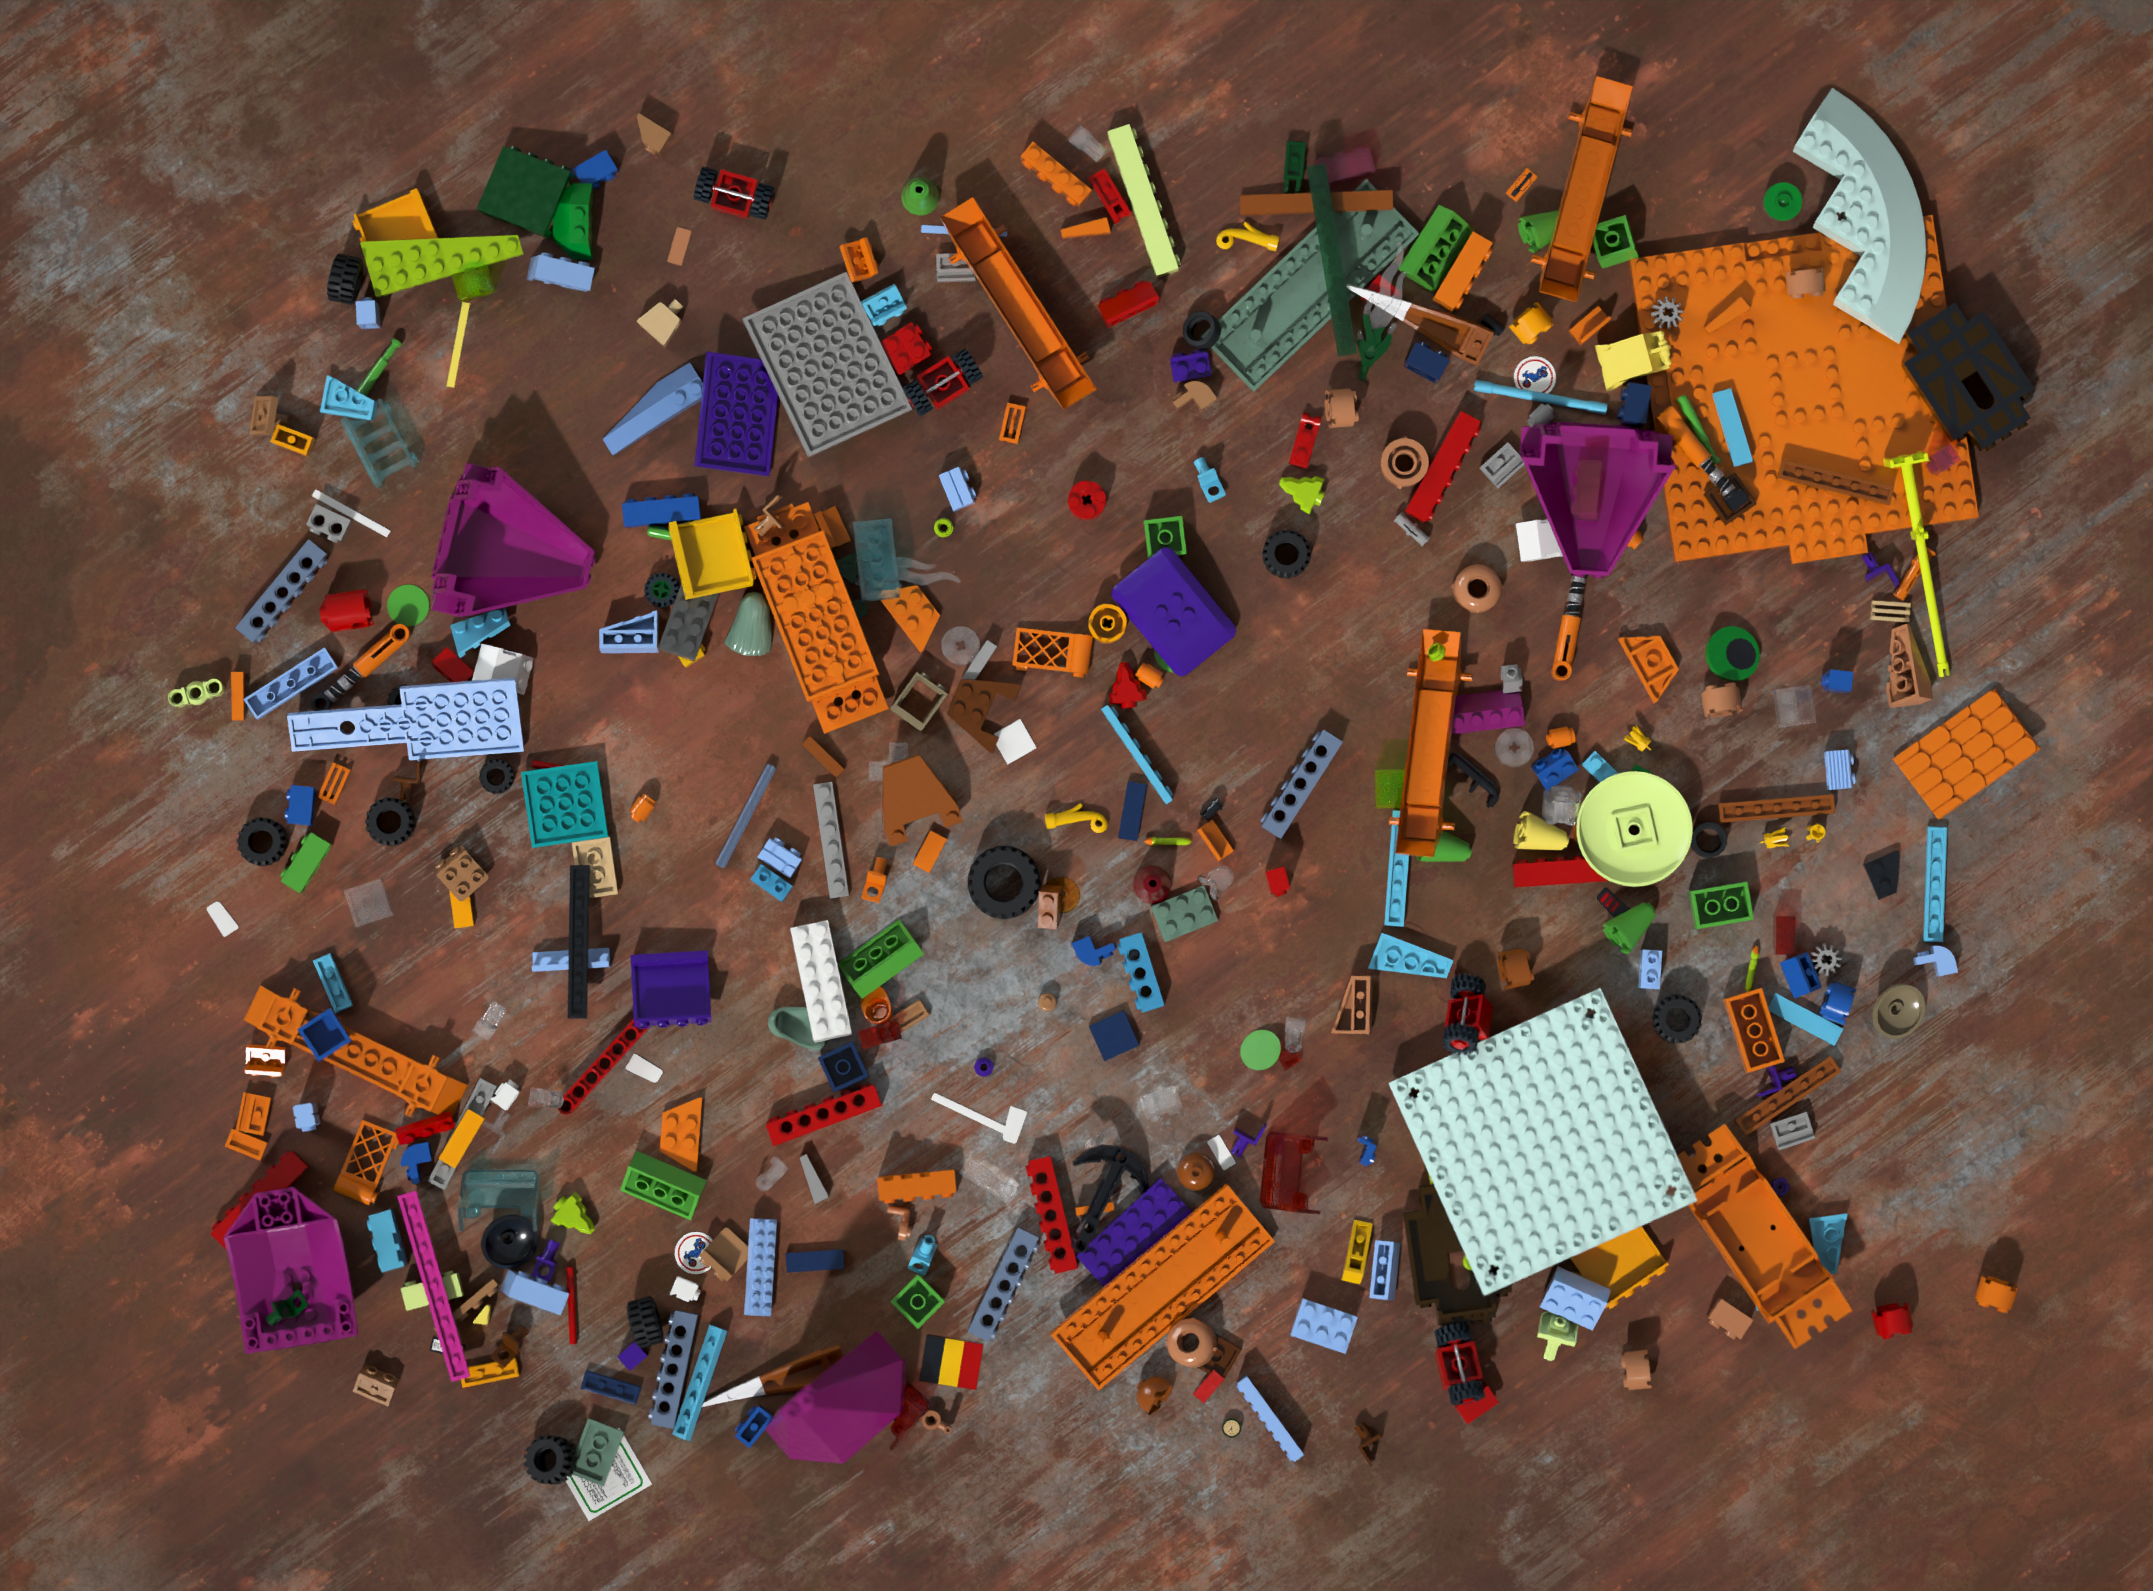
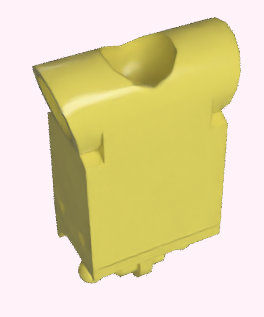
M1663 331L1640 334L1608 345H1594L1598 360L1602 366V376L1606 391H1611L1626 381L1669 369L1672 364L1669 357L1671 345H1668L1667 340H1665Z

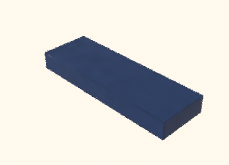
M1129 781L1127 783L1118 835L1120 839L1137 841L1146 784Z
M844 1250L786 1253L787 1273L845 1269Z
M586 1370L580 1389L636 1405L642 1386Z

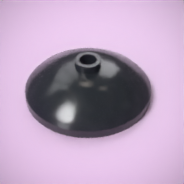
M514 1214L504 1215L492 1221L486 1227L481 1237V1250L484 1257L490 1264L502 1269H511L524 1264L533 1256L538 1245V1234L534 1225L527 1218Z

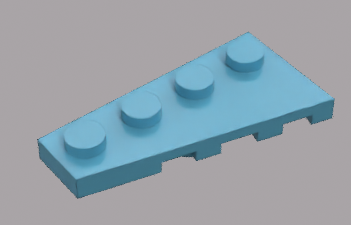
M1381 933L1368 969L1447 978L1453 960Z

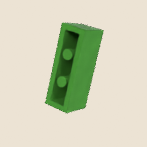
M312 832L310 835L306 834L301 841L303 846L300 851L296 850L291 857L293 862L289 868L286 866L280 875L283 877L281 879L282 883L303 894L333 846Z

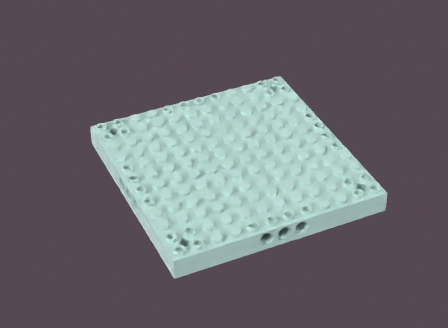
M1601 988L1479 1042L1476 1051H1473L1471 1054L1467 1053V1055L1461 1053V1055H1457L1458 1052L1389 1083L1484 1296L1697 1201ZM1588 1009L1595 1010L1594 1019L1586 1018L1585 1015ZM1412 1088H1415V1090L1419 1089L1420 1091L1415 1099L1413 1096H1409ZM1670 1185H1672V1188L1676 1187L1677 1189L1674 1192L1675 1196L1672 1197L1670 1194H1666ZM1493 1264L1500 1269L1495 1276L1493 1273H1489L1490 1266Z

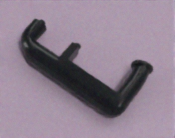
M1452 753L1448 758L1447 772L1453 765L1458 767L1475 782L1469 792L1472 793L1480 785L1491 794V797L1486 801V806L1493 808L1499 799L1495 783L1461 754Z

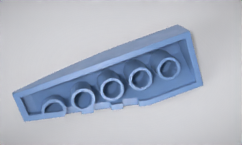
M690 362L657 382L603 438L612 455L617 454L701 401L703 382Z

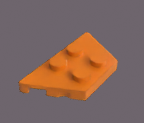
M917 585L878 592L876 594L919 652L922 653L940 618V614Z
M1661 636L1619 638L1618 641L1653 704L1656 703L1679 670Z
M702 1097L662 1113L660 1152L694 1172H697Z

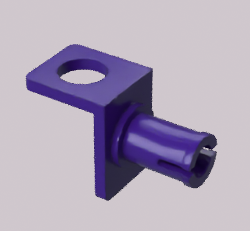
M1873 552L1868 553V556L1866 554L1862 557L1870 570V573L1865 576L1866 582L1887 572L1894 586L1897 587L1899 585V581L1889 564L1880 566Z
M1775 1065L1766 1067L1773 1089L1756 1095L1759 1097L1782 1090L1781 1082L1796 1078V1073L1787 1074L1795 1071L1794 1068L1790 1066L1776 1071Z
M1264 1123L1256 1138L1235 1127L1233 1133L1239 1138L1230 1152L1235 1155L1239 1148L1236 1156L1241 1158L1248 1143L1256 1146L1267 1127V1123Z
M551 1239L548 1240L549 1242L544 1254L537 1256L538 1260L532 1273L533 1277H539L550 1282L557 1265L554 1257L560 1245L559 1242ZM541 1265L549 1267L548 1275L541 1276L538 1269Z

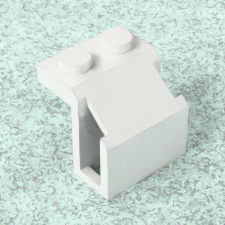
M1548 519L1516 524L1521 562L1563 557Z
M481 644L472 681L516 677L517 693L524 695L534 658Z

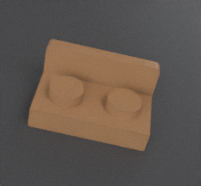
M364 1365L359 1373L353 1392L389 1406L400 1379L390 1373L382 1372L374 1366Z

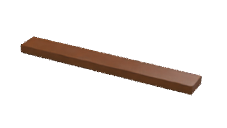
M1393 190L1240 195L1241 216L1393 210Z

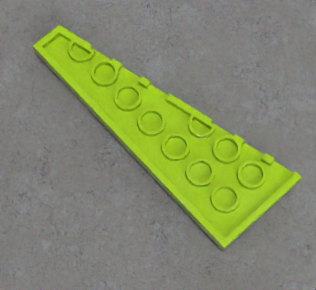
M518 235L367 241L360 243L377 298L524 255Z

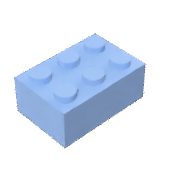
M1557 1267L1543 1294L1540 1308L1593 1331L1607 1305L1611 1289L1561 1267Z
M1301 1298L1290 1335L1346 1354L1358 1317Z

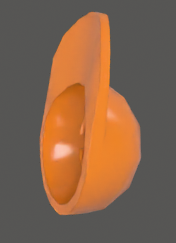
M879 986L863 999L860 998L862 1011L869 1022L881 1025L890 1020L892 1005L886 991Z

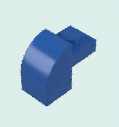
M1090 936L1072 943L1078 959L1089 966L1101 965L1098 957L1108 958L1113 956L1112 951L1116 950L1113 943L1095 950Z
M430 1142L412 1145L402 1155L401 1167L409 1165L406 1173L408 1181H411L412 1184L422 1182L418 1163L433 1161Z

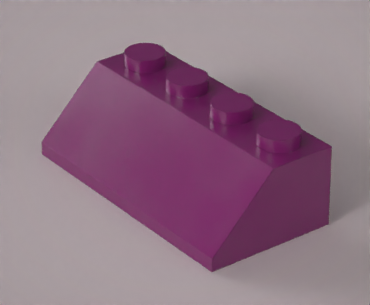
M1503 690L1456 696L1451 735L1525 726L1520 692L1503 694Z

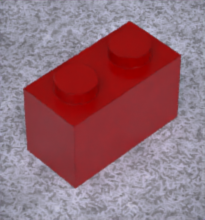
M1284 867L1264 872L1270 895L1275 894V897L1287 894L1286 890H1289L1290 886Z

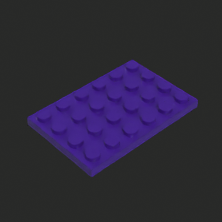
M706 352L694 467L770 476L778 393L761 359Z
M1160 1177L1091 1240L1085 1252H1078L1075 1256L1104 1287L1190 1215L1192 1211Z

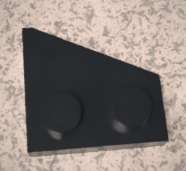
M1898 850L1863 864L1878 900L1897 893Z

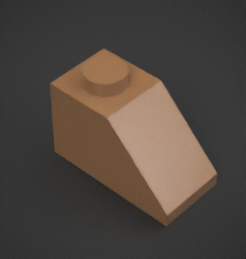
M638 113L637 119L642 141L646 146L645 150L653 155L656 153L661 155L672 138L671 132Z

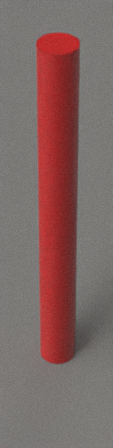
M566 1267L567 1293H569V1342L572 1345L577 1344L574 1267Z

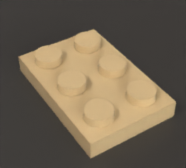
M610 837L572 842L575 865L590 866L589 898L618 894Z

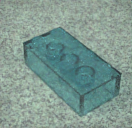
M891 518L853 522L861 602L900 598Z

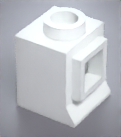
M512 1080L505 1082V1084L502 1083L494 1093L496 1096L490 1100L504 1110H508L521 1092L517 1089L519 1085Z
M678 1276L670 1295L677 1294V1298L687 1302L690 1300L697 1301L701 1290L698 1289L699 1284Z

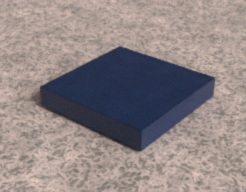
M1124 1011L1089 1026L1104 1061L1139 1046Z

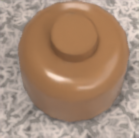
M1044 993L1039 997L1038 1005L1043 1011L1050 1012L1056 1007L1057 999L1051 993Z

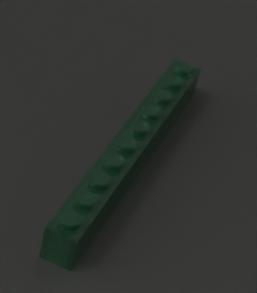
M1326 163L1307 166L1338 357L1356 355L1358 353Z

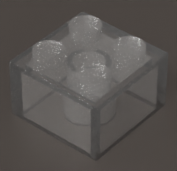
M383 879L344 890L355 927L359 928L395 916Z

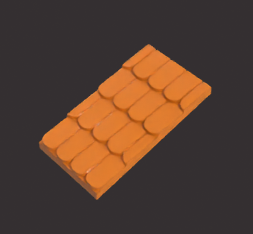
M1993 689L1925 737L1912 744L1894 757L1893 760L1937 819H1941L2040 751L2041 747L1999 692Z

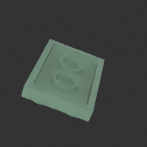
M1204 885L1151 906L1164 942L1218 921Z
M588 1418L577 1446L576 1454H574V1457H577V1461L574 1462L576 1470L572 1469L573 1475L604 1486L625 1432Z

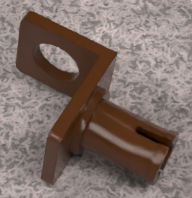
M422 759L417 761L416 777H393V781L401 783L399 800L404 801L406 796V801H412V784L421 781Z
M520 1324L511 1335L504 1331L502 1333L503 1343L491 1354V1358L505 1368L519 1354V1342L529 1334L528 1329ZM506 1351L509 1353V1357L506 1360H501L498 1358V1353Z
M1362 1422L1360 1425L1364 1430L1363 1432L1358 1425L1354 1427L1363 1441L1362 1445L1358 1448L1369 1466L1372 1467L1373 1465L1363 1449L1381 1439L1382 1435L1372 1436L1365 1422Z

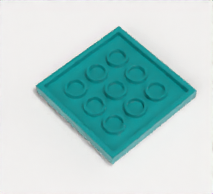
M598 761L521 772L532 848L609 837Z

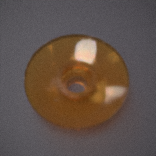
M1057 876L1046 882L1048 885L1062 886V890L1066 893L1061 895V913H1068L1076 908L1080 901V890L1073 880L1064 876Z

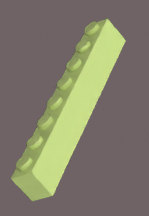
M1130 124L1108 131V137L1156 278L1176 272L1181 263L1178 254L1174 255L1172 247L1175 246L1172 237L1167 236L1166 229L1169 228L1166 219L1161 218L1160 211H1162L1160 201H1155L1153 195L1156 193L1153 182L1149 183L1147 176L1150 175L1147 164L1143 165L1141 158L1144 155L1141 146L1137 147L1135 139H1138L1135 128L1131 129Z

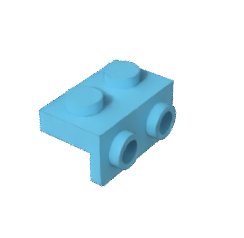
M895 284L861 301L874 326L883 325L888 321L887 319L893 316H900L907 309Z

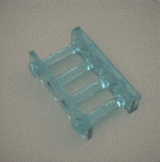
M381 398L377 400L381 407L376 409L375 418L385 414L389 424L364 437H359L356 430H358L359 426L370 420H350L347 416L340 419L377 489L384 486L382 481L385 480V477L410 464L414 469H417L416 463L419 462L415 453H410L390 415L392 409L387 401L383 402ZM392 430L394 431L398 441L373 454L366 452L364 447L368 443ZM401 447L403 448L407 456L405 459L382 471L380 469L376 471L373 465L376 463V460Z

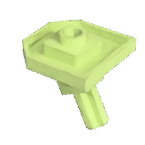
M1549 1311L1541 1313L1537 1337L1547 1339L1548 1343L1544 1358L1553 1361L1556 1357L1558 1346H1561V1343L1575 1347L1579 1324Z

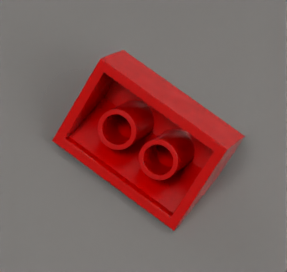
M1139 281L1134 284L1135 288L1129 291L1127 288L1117 292L1118 296L1112 299L1107 297L1099 301L1098 310L1107 328L1159 304L1160 298L1150 281Z

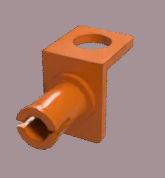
M881 857L876 858L873 871H868L866 883L861 896L862 899L880 903L887 876L884 875L888 860ZM875 887L878 890V895L871 897L868 895L867 890Z

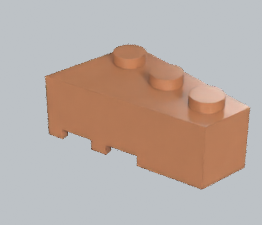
M1351 976L1331 1033L1372 1034V976Z

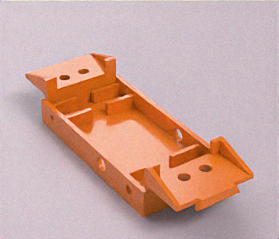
M809 502L796 507L790 504L772 511L785 527L779 529L774 525L764 536H761L754 527L766 517V514L757 517V522L744 527L755 557L751 559L808 703L812 701L824 734L889 709L876 677L879 675L878 669L823 530H819ZM791 530L799 532V536L796 539L790 537L789 533ZM776 536L781 539V543L777 546L772 544V538ZM854 690H859L861 692V697L859 699H854L852 697V692ZM836 697H841L843 699V704L841 706H836L834 704V699Z

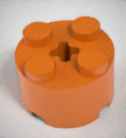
M1981 1275L1974 1298L1983 1307L1989 1308L1992 1305L1997 1308L1996 1310L2008 1313V1310H2012L2019 1287L2014 1285L2012 1288L2008 1286L2009 1282L1991 1276H1988L1986 1279L1984 1275Z

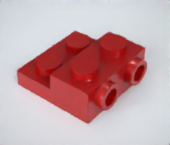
M912 322L880 342L898 376L932 357L930 352L933 350L928 341L923 342L920 337L923 334L917 324L914 326Z

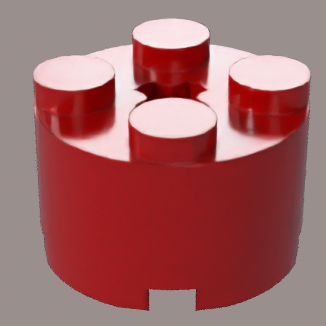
M1081 481L1071 488L1068 494V507L1076 518L1083 521L1098 518L1105 509L1106 495L1102 487L1097 483ZM1088 496L1091 497L1090 501L1092 503H1087L1086 505H1084V500L1082 498H1087Z
M1903 1302L1904 1306L1892 1303L1877 1307V1312L1871 1310L1876 1335L1882 1336V1339H1889L1894 1337L1893 1334L1901 1333V1335L1912 1333L1914 1324L1909 1303Z

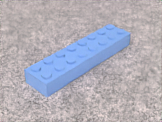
M324 647L246 697L244 701L255 718L259 720L336 671L339 667Z
M750 1218L744 1315L771 1316L777 1220Z
M1244 1376L1240 1379L1236 1387L1240 1392H1244V1398L1247 1402L1250 1401L1252 1403V1409L1254 1412L1257 1411L1259 1413L1258 1417L1262 1422L1265 1421V1427L1269 1432H1273L1272 1436L1276 1442L1279 1440L1281 1449L1287 1451L1286 1455L1289 1460L1295 1462L1304 1456L1249 1378Z

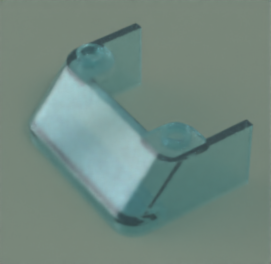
M535 1170L465 1171L462 1174L458 1203L460 1231H464L465 1218L473 1219L478 1217L482 1212V1208H520L521 1216L528 1219L532 1218L533 1231H537L539 1220V1173Z

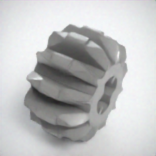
M1666 296L1664 303L1661 299H1658V305L1652 306L1656 311L1652 312L1651 316H1657L1653 322L1657 323L1660 321L1659 328L1666 324V328L1669 330L1671 324L1674 327L1678 326L1676 320L1680 322L1683 320L1679 315L1683 314L1684 310H1678L1682 304L1678 303L1675 305L1676 298L1669 302V298ZM1663 309L1666 311L1671 310L1670 316L1672 317L1664 316L1663 313L1665 311Z
M1826 943L1822 944V950L1819 946H1816L1815 949L1818 953L1811 952L1810 955L1815 957V959H1811L1812 963H1816L1814 968L1817 969L1819 967L1817 974L1821 975L1824 970L1825 976H1829V969L1835 974L1834 966L1837 968L1841 967L1839 963H1836V960H1842V957H1836L1840 950L1837 949L1832 952L1834 945H1830L1827 950ZM1823 955L1829 956V964L1822 963Z

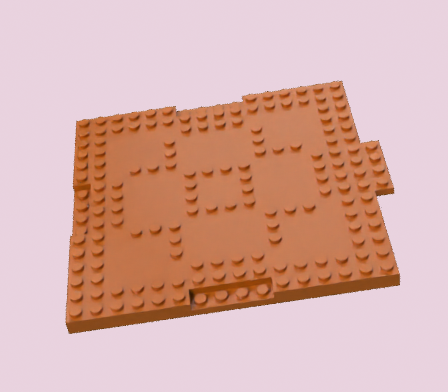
M1933 215L1923 216L1926 238L1924 279L1912 320L1899 344L1833 305L1861 256L1821 232L1629 260L1639 334L1663 331L1665 340H1667L1668 345H1671L1669 357L1672 364L1670 368L1646 375L1647 385L1652 386L1650 407L1654 431L1660 432V434H1669L1659 425L1656 417L1669 406H1672L1695 435L1677 402L1680 396L1687 395L1709 438V443L1717 458L1721 459V462L1715 464V466H1718V469L1720 468L1725 474V478L1736 473L1757 503L1725 526L1703 495L1715 487V483H1712L1708 478L1709 475L1704 473L1702 467L1697 468L1673 439L1671 458H1673L1676 467L1663 486L1674 563L1789 546L1791 564L1868 553L1867 534L1912 528L1901 466L1894 468L1885 467L1883 459L1895 458L1904 454H1915L1919 451L1927 453L1929 461L1912 464L1923 526L1979 517L1967 437L1960 442L1956 440L1950 442L1901 367L1903 363L1916 355L1904 336L1947 308ZM1819 268H1824L1826 291H1823L1822 296L1812 297L1810 293H1805L1803 298L1792 299L1790 295H1787L1785 272H1790V275H1793L1792 271L1817 269V272H1819ZM1666 296H1668L1669 302L1676 298L1674 304L1681 303L1682 305L1678 310H1684V313L1679 315L1683 320L1681 322L1676 320L1678 326L1674 327L1671 324L1669 330H1667L1666 324L1659 328L1661 322L1654 323L1653 321L1657 316H1651V313L1656 311L1652 306L1658 305V299H1661L1664 303ZM1742 297L1751 309L1708 335L1704 328ZM1663 309L1665 311L1663 313L1664 316L1672 317L1670 316L1671 310L1666 311ZM1730 388L1753 462L1737 467L1733 466L1712 397V393ZM1784 459L1894 486L1890 505H1883L1777 479L1781 460Z

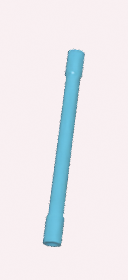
M1477 379L1474 384V391L1511 396L1603 415L1606 414L1607 403L1525 390Z

